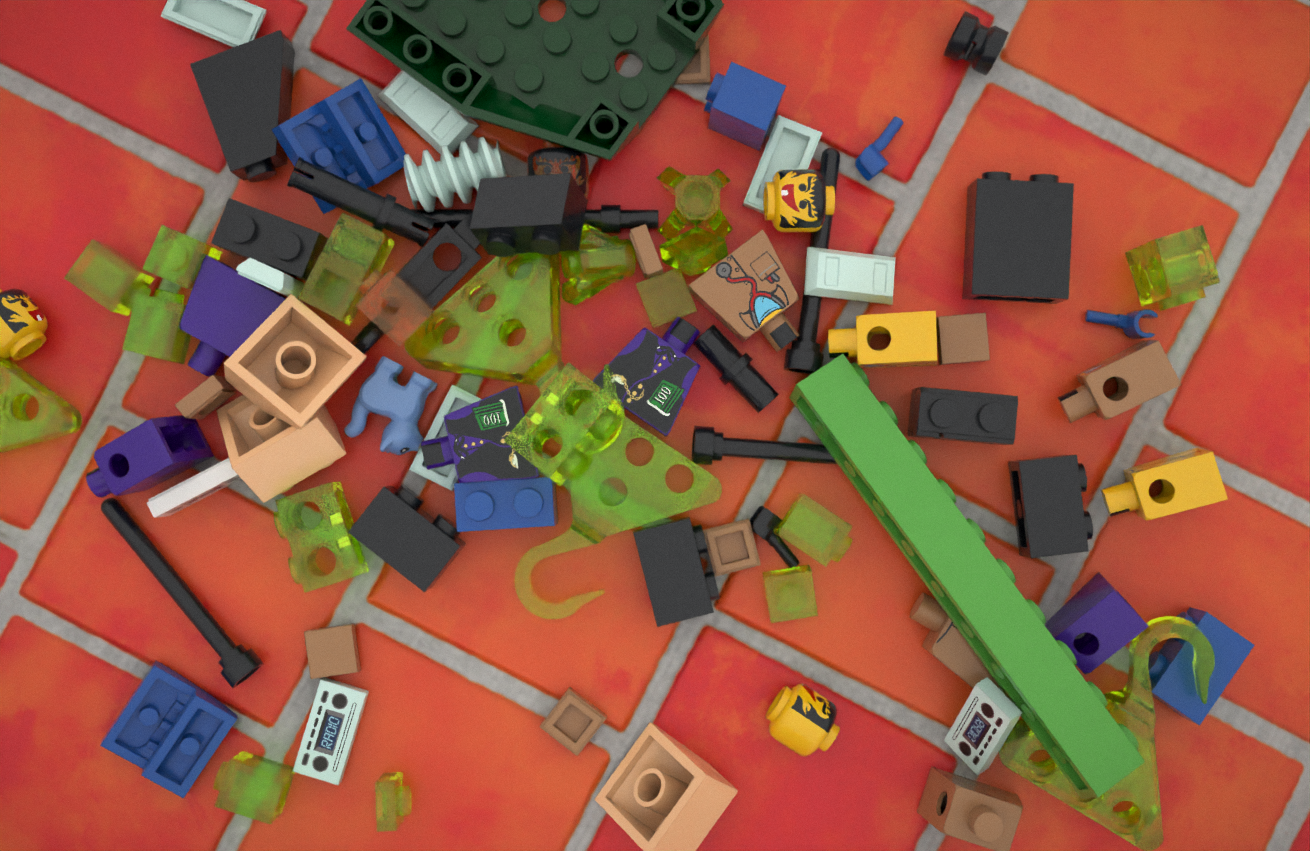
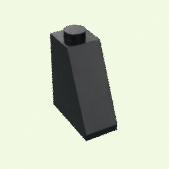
M281 30L190 64L230 172L243 181L246 179L249 182L266 180L276 174L275 168L287 164L288 156L271 130L289 120L291 116L295 50L291 41Z

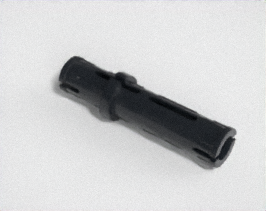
M301 157L298 158L287 183L289 187H294L373 223L372 228L379 232H382L384 228L417 243L421 247L424 246L429 237L427 232L432 230L435 219L428 218L396 203V197L388 193L385 197L309 163Z

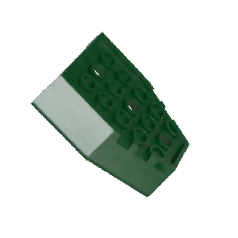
M366 0L346 29L464 116L611 161L641 132L674 87L679 76L687 69L722 11L724 3L721 0H559L566 7L565 15L559 21L548 22L539 15L541 6L548 0ZM626 54L637 56L643 64L640 73L630 78L621 76L615 69V64L621 56Z

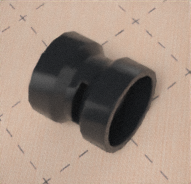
M965 11L943 55L954 61L966 60L972 64L973 70L986 76L995 63L1009 32L997 26L988 28L980 24L977 16Z

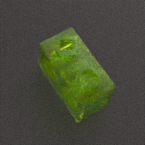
M1203 225L1152 240L1125 252L1141 306L1158 302L1160 311L1205 298L1206 295L1203 288L1220 283Z
M568 362L504 441L552 481L561 486L566 479L571 481L582 472L589 459L586 454L598 440L603 442L613 434L620 423L618 415L622 412L623 408L611 395ZM585 398L594 399L595 407L593 412L586 418L575 419L573 412L576 404ZM552 437H562L561 451L553 458H543L542 448L544 443Z
M341 482L326 483L275 500L278 511L274 512L275 526L280 537L288 539L293 554L288 559L289 569L293 580L297 585L302 584L305 593L369 572L360 541L348 533L354 522ZM309 501L315 503L321 511L320 523L315 528L306 526L301 518L302 508ZM322 547L331 550L336 557L335 569L330 574L322 572L316 565V554Z

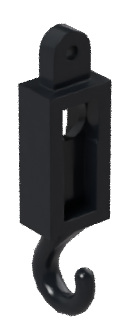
M473 211L468 213L454 229L445 223L380 290V294L388 301V304L362 329L352 341V345L363 354H366L403 317L416 326L482 258L475 250L481 243L470 230ZM442 243H452L461 252V262L453 270H441L434 263V250Z

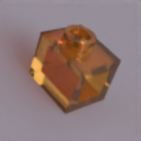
M392 267L384 274L376 268L356 288L362 297L355 306L399 347L434 312V307Z

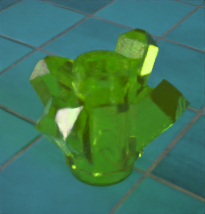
M668 166L656 178L667 191L674 195V210L657 230L666 240L671 242L686 226H705L719 241H722L733 230L720 210V192L731 180L719 168L708 176H686Z
M586 223L583 224L579 251L559 252L561 254V266L564 277L570 279L562 284V298L575 306L583 300L591 298L610 284L619 282L624 277H632L635 272V252L629 239L619 240L618 236H609Z

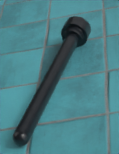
M827 148L821 156L820 172L824 177L825 186H834L836 194L840 153L835 148ZM825 215L821 229L811 232L809 247L829 248L833 215ZM803 291L798 329L799 336L797 340L792 341L791 349L786 350L784 370L812 374L823 366L824 354L820 353V344L816 343L822 297L804 295Z
M694 426L692 464L711 465L712 460L721 461L722 456L837 464L823 444L723 437V432H714V427Z
M114 498L105 499L101 504L102 513L220 656L221 660L218 663L223 668L220 672L232 688L248 679L264 664L252 648L246 650L242 644L236 646L120 502Z

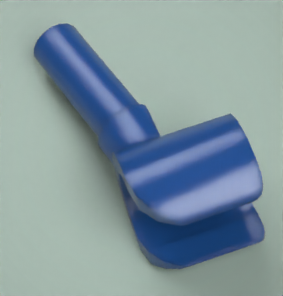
M895 116L879 138L866 147L855 160L856 168L867 181L871 180L889 165L880 152L887 147L904 124L899 117Z
M1092 310L1086 311V322L1121 328L1129 338L1142 339L1155 336L1154 333L1142 332L1138 323L1140 318H1158V315L1152 310L1132 311L1127 315H1116Z

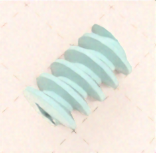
M484 136L479 137L476 153H473L467 143L462 141L460 142L459 157H454L448 147L444 145L441 146L440 161L435 162L428 150H423L422 163L419 166H416L409 154H405L403 160L406 182L413 205L417 209V201H419L428 213L434 211L436 197L439 198L444 207L450 208L453 206L454 192H456L462 202L468 204L472 200L473 188L478 192L480 179L507 177L498 140L496 148L492 149Z

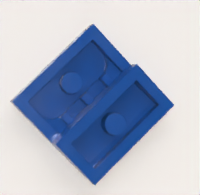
M361 78L271 129L294 167L298 158L301 157L309 163L366 189L376 185L404 167L403 160L406 153ZM313 196L323 214L336 208V206Z
M155 660L103 737L100 746L142 768L141 776L184 798L236 722L238 716L203 689Z

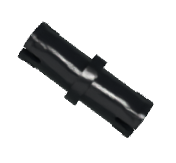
M712 325L693 343L722 374L719 379L724 385L729 382L758 413L778 396V393L750 364L753 359L746 352L742 355L715 325Z

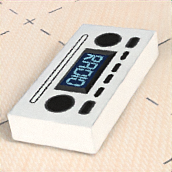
M227 458L148 499L147 505L154 518L171 516L241 478L232 469L230 459Z

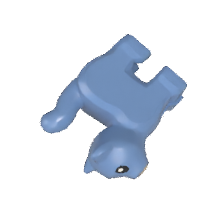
M382 356L375 367V372L365 380L360 388L359 395L352 408L351 421L344 428L345 434L351 438L360 435L366 426L367 416L371 412L391 419V422L385 427L382 434L381 452L403 455L410 451H418L421 448V442L424 440L419 432L418 421L424 411L425 401L429 393L435 391L438 384L413 372L407 385L401 386L397 381V376L404 367Z

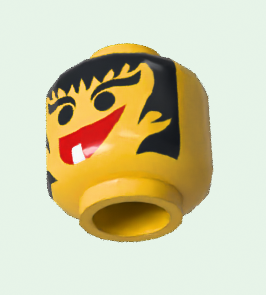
M779 170L774 174L772 182H765L764 184L765 220H772L774 228L780 232L818 231L824 223L825 215L834 214V186H825L824 177L818 170Z
M0 289V357H12L14 360H20L34 353L45 343L46 336L44 333L48 327V322L45 315L26 292L19 289L5 291Z
M803 683L791 689L784 686L771 703L765 716L770 721V735L803 757L814 753L818 748L824 752L828 750L840 730V727L834 724L837 716L836 706Z

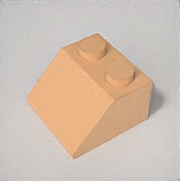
M290 294L224 362L225 380L262 411L301 430L366 360L367 356L294 295Z
M244 395L216 410L232 469L263 503L280 493L288 491L295 484L330 466L347 454L338 428L325 405L319 409L301 430L262 411Z
M650 722L594 800L643 851H696L738 793V790L709 763Z

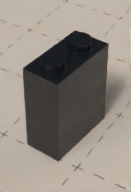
M1007 172L982 173V179L977 178L967 187L962 299L1057 304L1069 299L1074 183H1059V176L1052 174L1031 175L1029 181L1011 180V174Z

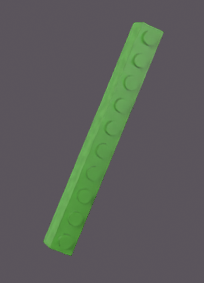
M841 354L797 383L789 398L1005 695L1023 712L1021 717L1080 798L1100 797L1145 762L1137 751L1139 743L1136 737L1125 725L1117 724L1105 708L1108 706V702L1104 694L1095 684L1085 681L1075 667L1077 661L1073 652L1065 643L1055 640L1045 627L1046 618L1041 609L1032 600H1025L1014 585L1016 579L1010 567L1003 560L995 559L985 546L986 538L981 528L972 519H965L954 504L956 503V497L952 489L945 481L934 477L925 465L927 459L923 450L915 441L907 440L897 427L898 419L892 408L884 401L879 402L868 388L869 380L863 369L855 362L850 363L845 355Z

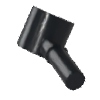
M760 506L750 518L752 531L766 540L790 569L795 568L800 563L782 538L774 533L783 520L764 506Z

